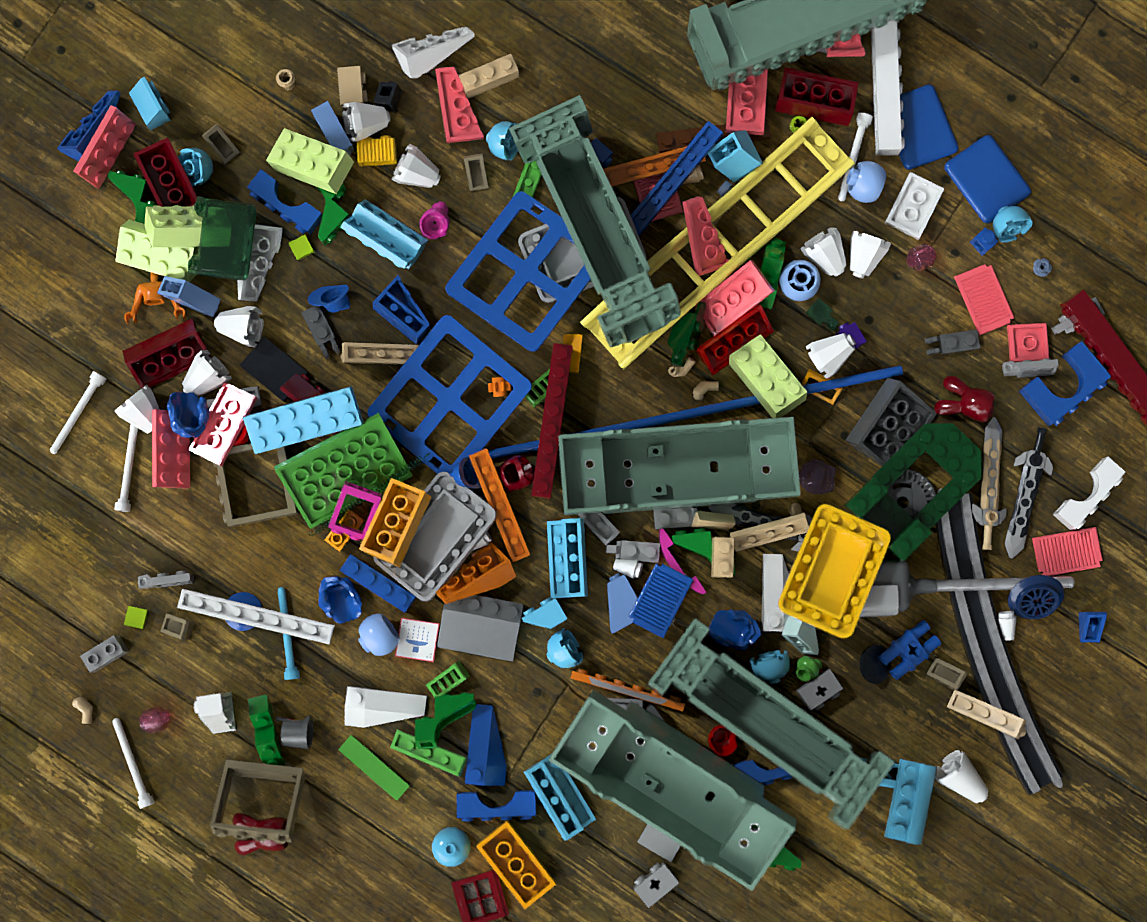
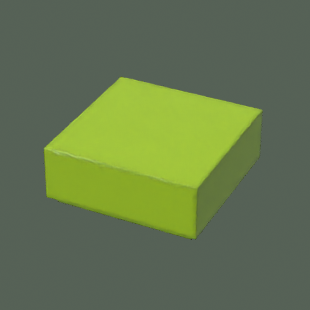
M306 235L288 243L297 261L314 253Z
M128 606L124 625L144 629L148 610Z

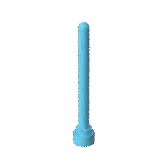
M279 587L280 612L288 614L285 588ZM283 634L287 664L284 680L300 678V673L294 665L291 635Z

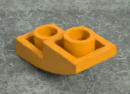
M348 509L339 521V524L358 530L365 520L353 510ZM331 531L325 538V541L340 552L351 538L348 534L342 533L340 535Z

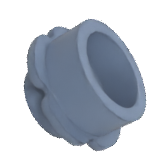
M725 181L717 190V193L721 195L720 198L732 189L733 183L730 184L728 181Z
M1045 258L1037 259L1033 264L1034 273L1040 277L1047 276L1052 270V266Z

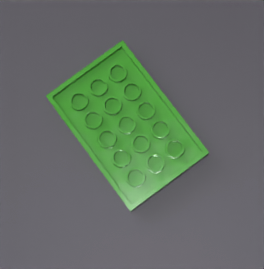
M379 413L363 420L362 425L348 428L274 466L276 473L310 529L331 519L345 481L381 493L386 490L391 478L402 482L413 476ZM346 493L339 514L366 500Z

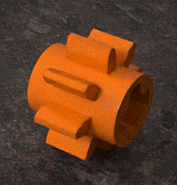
M503 377L492 378V383H488V391L493 392V397L508 396L507 391H511V384L506 382Z

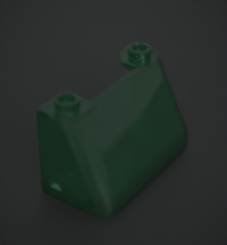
M197 196L194 209L198 216L203 217L199 252L198 255H193L188 260V273L232 280H246L249 275L256 220L255 206L247 203Z

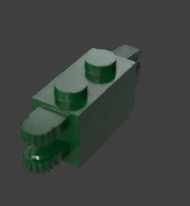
M699 302L695 313L694 306L672 326L667 343L673 349L671 358L673 365L684 367L689 355L694 356L699 346V338L705 327L703 316L706 305L704 302Z

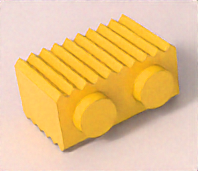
M384 135L380 136V139L366 137L363 140L357 141L359 167L397 164L395 138Z

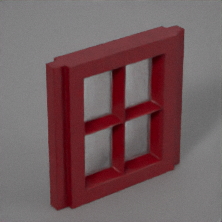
M494 869L451 882L462 922H489L509 915L501 883Z

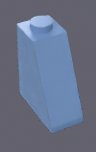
M326 101L312 109V114L328 143L333 147L346 151L350 156L354 148L329 102Z
M164 276L157 292L161 296L208 316H214L221 300L186 280Z
M619 573L610 577V582L607 583L609 622L612 634L633 623L634 619L630 618L629 615L638 599L625 574L620 576Z

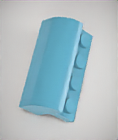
M366 199L357 204L352 216L346 219L341 226L348 235L358 238L365 246L373 248L380 256L387 257L397 267L403 269H410L428 241Z
M573 518L547 521L551 598L587 597L584 519Z
M551 755L525 770L524 774L562 838L568 840L584 830L583 828L595 821L596 818L569 773L550 762L549 758Z
M900 759L884 837L912 844H922L937 769L936 766Z

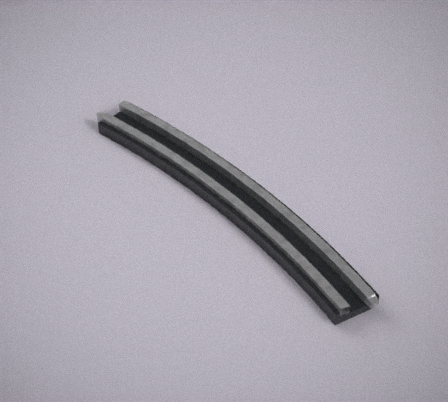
M972 493L965 494L935 523L945 580L987 579L976 519L972 513ZM990 590L948 591L961 641L982 701L1026 720L1024 726L1026 734L1023 737H1019V739L995 729L1027 795H1031L1040 791L1041 787L1051 782L1061 788V778L1063 775L1039 730L1017 678L998 622Z

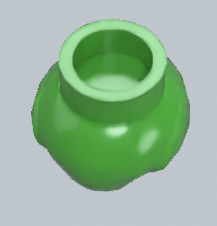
M808 656L801 657L796 665L797 677L802 681L815 679L822 672L821 661L810 659Z

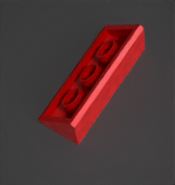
M758 304L699 346L696 354L710 373L715 375L729 364V357L732 353L760 334L765 339L774 330L762 306Z

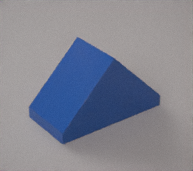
M1079 612L1080 642H1100L1107 616L1106 612Z

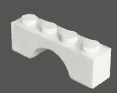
M1109 457L1102 458L1090 472L1094 482L1091 495L1084 501L1065 500L1053 515L1069 530L1081 528L1086 522L1085 517L1088 514L1092 515L1098 509L1097 504L1100 500L1104 501L1111 494L1109 490L1122 482V476L1125 471Z

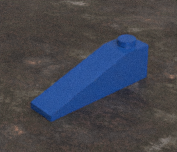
M108 91L92 108L93 113L83 117L80 120L82 125L75 132L71 130L57 149L79 161L110 106H117L121 93L119 91Z
M476 704V708L472 712L465 784L505 786L507 765L493 705Z

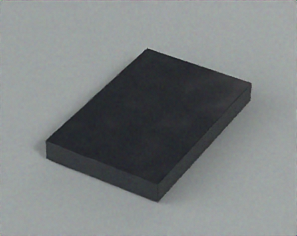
M266 337L261 339L240 364L244 370L283 402H285L288 396L280 390L282 385L296 373L299 376L302 374L308 375L306 370Z

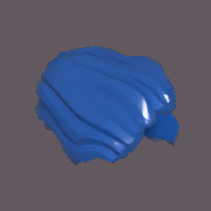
M172 392L167 403L172 430L184 438L199 437L206 429L210 415L206 399L200 397L198 400L195 393Z
M339 576L323 578L319 588L318 600L319 607L326 616L333 618L339 624L358 619L362 613V602L351 580L347 577L341 578Z
M720 610L716 612L712 623L708 627L709 635L715 642L721 646H728L737 650H746L761 635L757 622L744 610Z

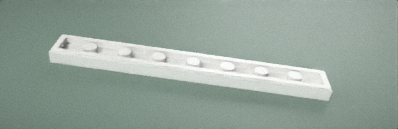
M182 589L177 606L179 609L329 645L335 625Z

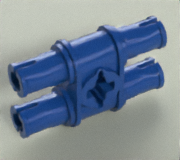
M922 620L911 630H905L903 635L897 640H893L891 646L879 655V659L885 665L898 655L902 658V662L890 671L894 679L899 680L908 671H914L921 662L929 659V654L941 645V641L934 635L922 645L918 642V639L930 630V626L926 621Z

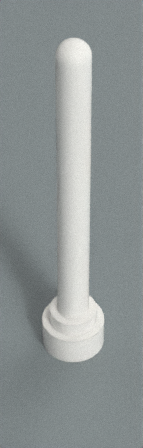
M858 113L856 119L858 129L849 157L855 164L865 129L868 128V125H871L873 118L866 113ZM855 164L844 175L838 196L841 202L846 199L849 186L846 184L847 176L850 170L855 168Z
M95 371L92 372L89 377L91 378L89 381L90 385L50 448L52 454L58 452L96 388L103 385L107 378Z
M132 424L130 425L121 495L118 502H115L114 509L121 512H130L131 509L128 495L138 428Z
M114 718L113 725L139 793V801L137 803L139 808L142 809L155 802L153 796L146 792L119 718Z

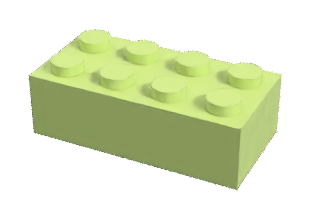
M285 128L266 159L275 171L337 194L354 163L346 151Z
M175 205L172 207H146L144 227L152 248L229 246L231 225L223 206L193 205L191 207H181Z
M127 220L120 226L115 262L188 282L196 276L201 247L152 248L144 227L145 224Z
M761 334L730 355L729 365L772 418H781L806 401L807 391Z

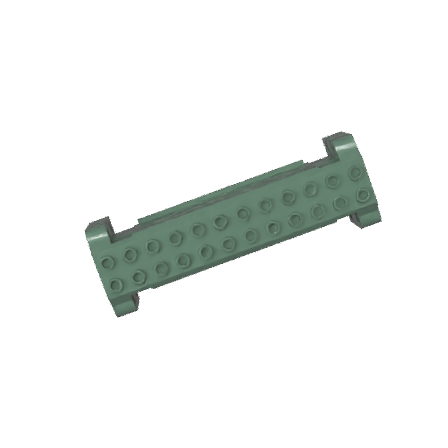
M744 0L731 5L729 8L725 2L710 8L707 7V4L690 10L687 37L707 85L713 91L716 89L720 91L729 87L731 83L736 82L738 84L745 81L749 76H759L764 73V70L769 68L771 70L777 69L782 66V63L787 61L789 63L795 62L802 55L810 56L820 48H830L835 42L840 40L845 42L858 33L863 35L873 27L881 28L891 20L899 21L906 14L919 13L923 10L922 8L927 0Z
M581 96L574 97L510 127L509 130L523 162H537L598 294H601L607 306L608 312L597 316V319L609 347L630 343L663 328L669 322L678 318L681 312L678 298L671 284L668 283L654 290L650 282L648 271L651 269L587 137L593 132Z
M694 619L649 681L648 687L663 697L669 687L673 685L684 693L690 702L815 793H821L835 803L827 818L842 829H849L894 764V761L880 751L871 753L865 762L850 750L852 746L724 653L720 656L702 645L701 643L707 636L709 628Z

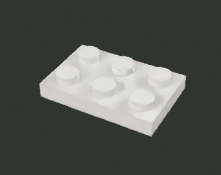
M910 172L885 224L919 240L944 188Z

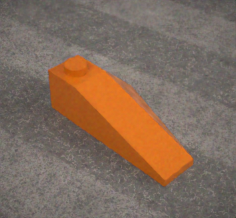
M490 542L489 545L477 550L471 556L472 559L467 564H463L458 574L452 576L436 591V594L445 604L501 587L516 577L510 560Z

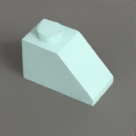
M788 615L782 636L801 654L818 655L819 649L815 627Z

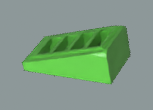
M550 369L532 383L530 392L533 391L538 399L535 400L530 393L525 397L533 408L546 398L547 390L542 386L541 382L544 381L546 385L548 384L546 377L549 376ZM536 386L543 391V395L535 389Z
M458 661L427 683L426 686L435 698V696L449 693L467 680L470 675L462 663ZM450 673V675H451L452 678L454 679L455 683H453V682L451 681V679L449 678V676H448L447 674ZM442 678L445 680V682H446L447 685L449 686L448 688H447V687L444 685V683L442 682V680H441ZM436 682L443 692L440 693L437 687L434 685Z

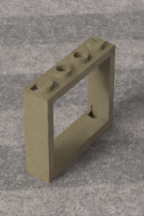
M252 444L232 447L228 455L253 450ZM287 446L277 448L280 464L288 460L289 456ZM213 462L214 467H217L218 470L216 482L221 487L222 492L219 494L220 503L225 508L223 520L229 527L299 514L297 506L284 486L287 509L234 519L224 464L220 466Z
M226 760L210 823L213 834L219 837L229 835L238 839L254 838L257 841L273 840L280 844L291 842L306 777L303 768ZM233 776L296 782L285 831L222 824Z

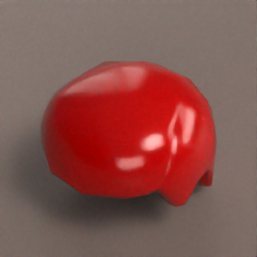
M722 724L715 726L708 734V745L719 756L726 757L732 755L738 747L736 743L737 735Z

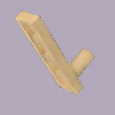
M342 343L341 360L342 363L404 365L419 345Z
M793 503L790 505V517L730 533L731 538H734L736 552L807 533L809 524L805 513L801 511L800 504Z
M954 690L947 705L949 709L1017 739L1026 734V728L1024 727L1026 720Z

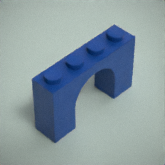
M1082 341L1062 355L1078 376V389L1071 398L1055 396L1039 377L1034 378L1019 390L1047 426L1052 424L1056 426L1065 419L1063 416L1067 412L1071 414L1079 408L1078 403L1082 400L1084 402L1094 396L1092 392L1097 388L1101 390L1108 384L1106 380L1111 377Z

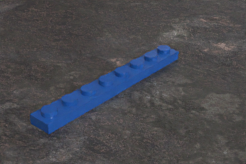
M710 121L704 125L630 215L638 236L644 232L723 136L724 133Z

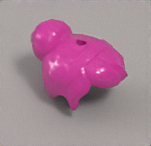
M439 201L433 204L432 208L427 210L421 217L419 228L423 237L437 239L447 234L450 220L448 216L449 210L444 202Z

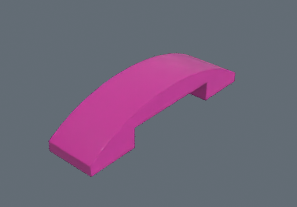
M663 528L660 529L659 543L666 563L670 568L684 574L667 549L673 545V542ZM696 576L692 578L694 580L689 588L703 595L706 591Z

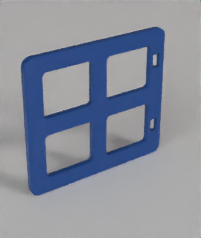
M517 192L446 284L445 290L449 296L528 351L535 352L542 346L590 282L591 278L584 265L570 285L564 288L538 270L561 238H566L573 244L574 242L562 217L525 192ZM534 205L543 211L540 215L532 211ZM521 210H525L549 226L547 233L525 260L498 243V239ZM488 254L515 271V275L491 305L464 288L466 281ZM529 282L557 300L533 333L527 332L504 315Z
M445 315L438 321L368 409V416L371 417L379 413L384 423L390 419L397 425L394 431L386 425L391 436L437 474L440 472L450 474L453 472L454 466L462 458L469 457L468 455L483 450L530 392L532 384L525 376L457 320L449 315ZM446 334H451L474 354L473 359L449 388H446L422 368L424 361ZM486 366L491 367L513 386L512 392L489 420L482 418L461 400V396ZM411 378H414L438 399V402L414 432L408 431L386 412L387 407ZM449 411L455 412L477 431V435L452 465L448 464L425 444L426 439ZM433 457L442 462L439 468L430 462Z

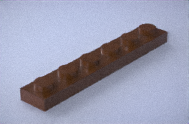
M765 119L763 135L748 134L751 141L771 138L768 119ZM726 124L715 125L724 133L717 143H719L731 133H725ZM703 127L657 133L659 153L688 146Z

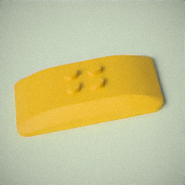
M827 504L819 506L778 600L779 609L789 616L839 638L851 636L890 543L888 531Z

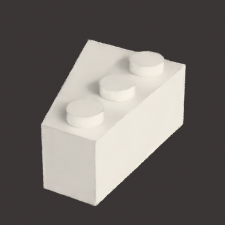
M231 692L196 697L197 701L194 702L195 712L199 714V718L213 734L236 730Z

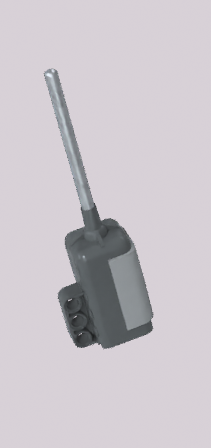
M898 558L883 559L859 618L897 615L898 612L909 608L915 594L936 593L940 591L1012 590L1017 583L1025 578L914 579L905 560L901 561ZM1071 576L1053 577L1062 584L1063 588H1073L1075 585V580Z

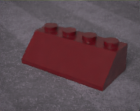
M785 67L775 111L806 118L813 117L815 120L849 126L854 113L858 82Z
M168 137L133 153L158 206H201Z
M190 319L122 352L125 364L142 389L145 385H148L150 388L189 370L195 356L201 350H207L208 352L209 350L193 319Z
M297 373L280 388L294 402L326 393L319 386L316 388L309 384L311 380L304 374L299 376ZM344 430L334 432L333 434L336 435Z

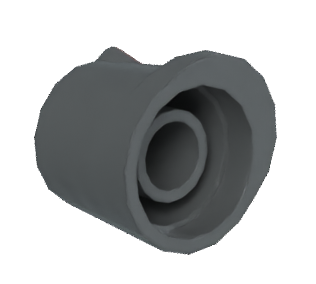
M307 715L305 719L298 720L276 716L275 721L283 722L281 728V743L283 746L311 748L314 730L312 715Z

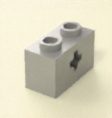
M113 635L80 657L89 672L93 673L122 657L129 650L120 635Z
M826 669L815 679L808 681L795 691L808 710L814 709L817 711L825 705L824 701L829 698L833 700L840 695L839 691L843 688L832 671ZM817 687L824 688L822 691L823 695L816 694L818 692Z
M659 862L649 869L651 872L648 875H641L634 881L633 889L648 908L679 884L664 862L661 864ZM652 879H654L655 881L659 879L658 887H655L654 885L650 887L652 885Z

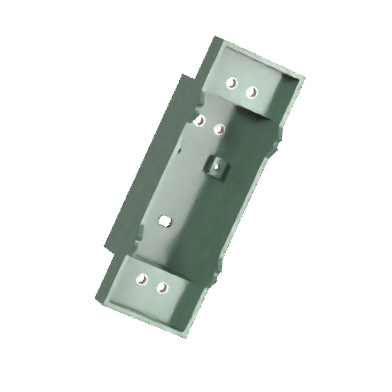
M793 417L558 435L564 515L597 512L611 514L751 503L763 499L798 497L800 495ZM762 447L767 449V454L761 453ZM653 450H658V454H654ZM592 461L593 467L588 468L586 462ZM625 461H629L631 463V466L629 468H626L624 466ZM715 461L718 463L717 472L710 471V462ZM765 466L769 468V473L767 474L762 471V468ZM589 480H593L595 482L594 487L588 486L587 483ZM627 480L632 481L631 487L626 486L625 482ZM656 488H661V492H657Z
M592 690L549 758L550 762L585 783L601 799L613 801L689 850L696 860L702 861L704 865L714 866L751 891L796 828L797 819L762 798L764 785L631 701L625 710L595 690ZM600 727H605L606 732H602ZM637 739H644V742L640 743ZM589 743H595L596 747H591ZM632 753L634 757L629 758L627 754ZM708 791L715 794L712 801H708L705 798ZM756 824L758 828L753 829L751 825ZM741 840H746L748 843L742 844Z

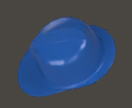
M348 285L318 288L309 295L308 302L314 306H324L331 313L349 309L350 302L347 294L349 287Z
M462 458L454 466L453 472L449 474L450 477H453L456 484L461 487L481 488L470 458Z

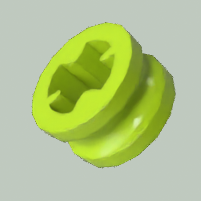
M796 116L792 119L790 123L792 133L799 129V127H794L796 121L799 124H804L807 121L803 116Z

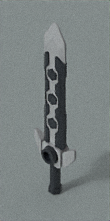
M1038 427L1034 450L1023 452L1015 458L1014 466L1025 465L1023 466L1013 514L1004 543L1009 558L1015 557L1024 548L1042 471L1045 470L1049 475H1052L1053 466L1050 459L1041 452L1045 434L1047 433V429Z
M736 504L712 505L708 507L713 513L733 515L736 525L754 527L783 519V517L769 515ZM805 514L810 526L812 519L809 515ZM806 533L786 538L798 541L791 550L799 552Z

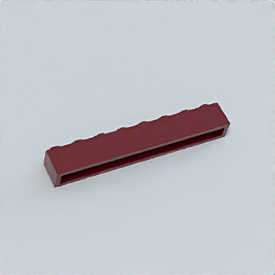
M1086 291L1076 292L1060 304L1063 315L1072 321L1074 330L1083 336L1085 345L1094 351L1096 359L1101 365L1105 366L1108 370L1107 372L1111 375L1110 378L1119 385V391L1127 396L1130 400V406L1135 411H1138L1141 415V421L1147 426L1146 373Z
M553 343L531 494L535 498L551 500L559 448L558 435L561 434L573 345Z

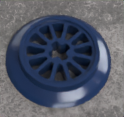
M1046 575L1031 576L1023 579L1013 587L1008 597V605L1010 610L1014 611V614L1018 617L1041 619L1049 616L1059 608L1064 599V588L1053 577Z

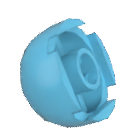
M503 121L495 124L490 132H488L486 141L494 156L504 160H512L517 155L518 149L509 130L510 127L517 125V123Z
M199 148L182 149L178 158L191 185L197 186L207 182L213 173V163L210 156Z
M1005 206L995 216L993 230L1000 242H1009L1017 239L1015 235L1019 233L1024 235L1031 228L1033 222L1026 210L1021 207Z
M563 628L549 639L547 658L551 663L560 668H572L582 663L583 654L582 652L578 653L576 647H579V643L569 630L564 631L565 628Z
M780 650L759 654V659L756 660L752 657L750 664L758 679L774 684L780 682V678L784 677L789 671L790 659L786 650H784V654H781Z
M446 827L440 830L432 842V852L435 859L447 867H455L462 864L468 858L471 851V841L468 835L457 827Z

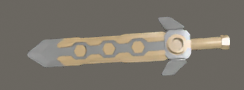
M995 417L991 419L985 428L980 508L972 504V513L976 521L984 526L983 550H991L992 527L1001 524L1006 517V508L998 511L1002 429Z

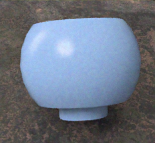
M872 161L858 163L855 168L850 170L847 176L848 192L854 199L860 202L869 203L876 201L883 190L886 172L881 165Z
M794 260L788 263L782 269L779 276V284L783 294L794 301H805L812 298L820 287L821 278L818 269L806 260ZM792 271L794 275L792 276V279L788 281V274ZM803 275L806 282L800 283L796 276ZM811 280V288L808 290L807 285ZM791 285H793L797 289H801L802 291H797L793 289Z
M377 613L368 616L361 623L358 630L361 636L358 639L361 646L367 653L371 651L376 656L391 653L397 647L400 640L396 629L383 614Z

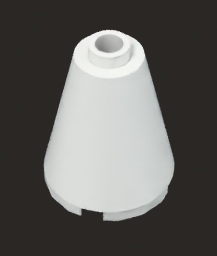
M956 750L942 760L944 764L941 768L937 767L935 779L939 783L974 803L983 802L987 799L989 790L963 751Z

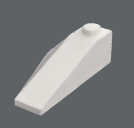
M463 27L444 31L442 36H432L430 34L426 35V39L423 40L407 39L393 44L392 48L404 73L410 78H418L442 62L475 35L469 28Z
M238 221L236 233L238 300L257 302L265 283V275L273 265L271 262L275 253L279 251L283 228Z
M763 554L761 631L783 632L788 615L783 613L778 607V600L789 576L783 554Z
M349 686L345 703V725L364 728L424 716L427 696Z

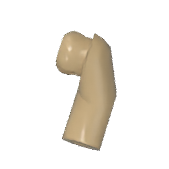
M688 357L684 367L672 365L669 367L668 372L673 377L685 376L696 361Z
M718 381L700 382L693 389L694 399L702 400L703 395L707 391H718Z
M83 697L75 698L72 705L82 713V723L92 724V705Z

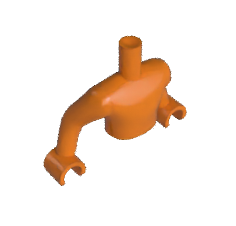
M151 272V282L138 285L132 310L124 315L127 324H129L130 318H133L135 323L138 322L136 316L143 297L144 304L161 305L164 303V296L157 294L162 281L158 282V274ZM171 300L175 309V318L178 320V316L183 314L184 319H187V314L181 305Z

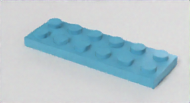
M352 386L243 417L255 454L363 424Z

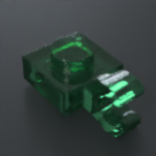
M819 298L806 311V314L819 326L824 322L828 328L834 331L839 324L836 319L830 316L833 310Z

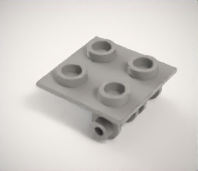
M647 824L637 841L672 862L681 846L649 824Z

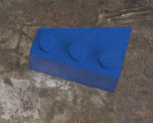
M397 275L373 301V310L417 345L429 332L430 324L412 299L408 289L405 288L399 275Z

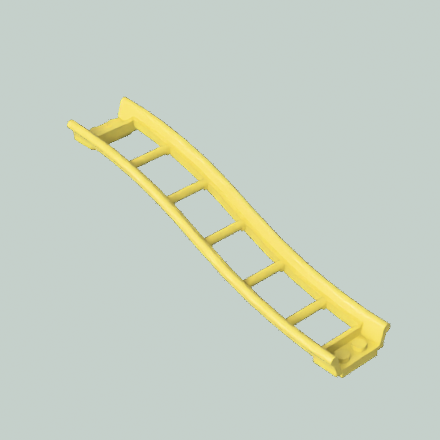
M811 117L763 161V164L751 171L708 209L712 218L711 223H713L741 199L767 227L738 252L716 228L720 244H723V247L732 258L705 281L678 253L690 243L687 227L647 261L651 269L648 271L650 277L673 258L698 285L693 292L679 303L681 315L678 318L669 322L663 328L641 337L635 344L630 342L616 347H609L597 319V316L608 312L604 300L580 323L595 335L624 370L699 301L821 196L855 162L838 147L819 126L817 121ZM802 144L829 171L808 191L782 165V162ZM776 168L800 194L801 198L772 222L751 200L747 193Z

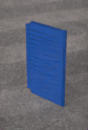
M663 563L661 567L655 564L629 617L634 619L633 623L664 638L694 579Z

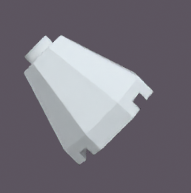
M358 102L343 104V107H347L346 111H343L342 116L346 134H351L350 142L363 140L387 127L388 122H390V114L384 107Z
M409 144L405 149L408 152L406 155L402 154L392 180L400 184L431 188L433 185L436 186L441 177L438 175L439 169L416 146Z
M837 228L827 229L829 233L824 234V232H821L804 244L805 247H801V251L826 274L838 276L844 272L846 260L840 233Z
M853 231L850 246V270L854 271L853 275L864 278V275L869 276L887 253L891 243L865 233L860 234L858 231Z
M246 306L220 312L214 320V326L217 332L248 347H256L255 341L259 342L261 340L264 326L263 319L259 317V314L262 315V310L257 307Z
M843 333L812 342L806 346V349H811V352L808 353L809 357L821 373L823 371L827 373L824 375L827 379L836 374L853 353L856 342L850 334L847 336Z
M201 350L195 356L182 383L183 391L185 393H195L197 397H200L221 387L225 382L228 383L232 378L227 376L229 371L218 358L214 356L211 359L208 356L210 353L207 350Z
M145 385L125 401L123 405L119 406L115 412L120 418L148 434L152 431V410L159 409L152 390L148 385Z

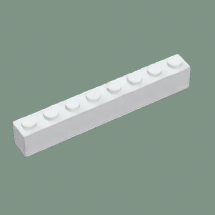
M894 20L887 22L881 28H871L876 155H899L900 151L904 149L905 144L904 137H901L904 120L901 119L900 112L903 111V101H900L902 83H899L902 66L898 64V58L901 57V47H898L900 29H897L899 21Z

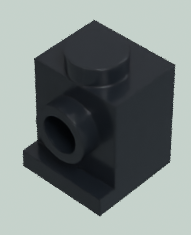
M380 81L374 103L376 106L384 107L388 112L397 113V105L402 90L393 81Z

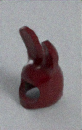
M948 376L943 380L944 388L960 395L961 400H939L934 407L937 414L952 415L961 413L981 423L987 422L993 414L995 394L992 391L971 388L955 376Z
M513 456L500 466H494L506 496L511 491L529 486L534 480L533 468L524 456Z
M236 813L232 819L233 825L282 830V827L286 830L288 819L283 817L257 820L244 813ZM254 838L238 840L234 847L240 855H247L258 849L282 851L287 848L289 842L280 844L273 840L257 841Z

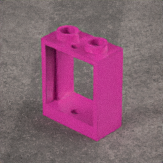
M345 481L328 528H331V531L336 534H348L353 540H363L379 506L382 494ZM346 493L373 503L363 532L336 523Z

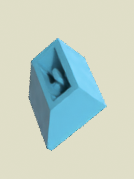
M145 77L141 78L129 94L146 126L151 131L170 121L168 116L170 111L163 102L162 96L152 81L148 82Z
M746 130L731 133L713 146L708 153L714 167L733 182H737L763 164Z
M550 597L541 602L542 607L537 610L532 607L524 612L525 617L522 618L523 622L549 629L567 620L556 598L552 600Z

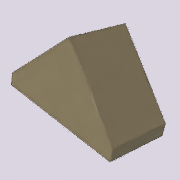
M217 124L202 135L207 144L225 164L239 153L238 149Z
M482 153L464 156L470 191L488 188Z
M166 613L160 632L181 640H190L195 621Z
M935 658L927 675L953 690H958L967 672Z

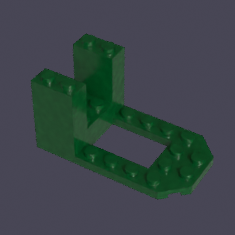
M926 423L843 506L853 516L887 530L890 534V543L887 550L896 558L904 561L932 534L929 529L981 479V450L953 423ZM926 452L952 479L912 518L887 492L889 491L888 488Z

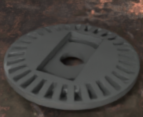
M909 469L888 488L889 491L887 492L896 502L899 497H906L908 499V506L903 509L912 517L936 495L928 479L920 473ZM901 483L911 485L910 489L906 487L894 489L893 486Z

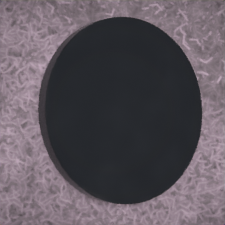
M871 645L861 655L860 671L863 678L869 683L879 684L889 675L891 662L885 665L879 659V655L886 651L883 646Z

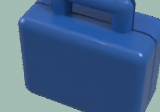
M925 85L900 95V101H903V111L900 112L901 119L904 120L901 137H904L905 144L899 156L904 168L910 170L956 153L958 151V144L934 86Z
M985 135L946 162L944 166L945 171L984 223L993 222L1002 207L1015 206L1031 194L1029 185L990 135Z

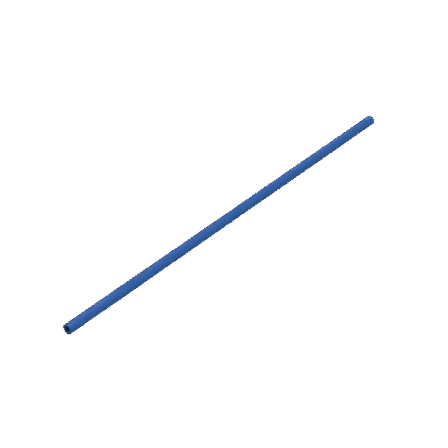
M900 365L803 385L807 394L903 375V370ZM755 396L570 434L620 429H642L761 403ZM539 440L488 450L491 459L535 451L538 450Z

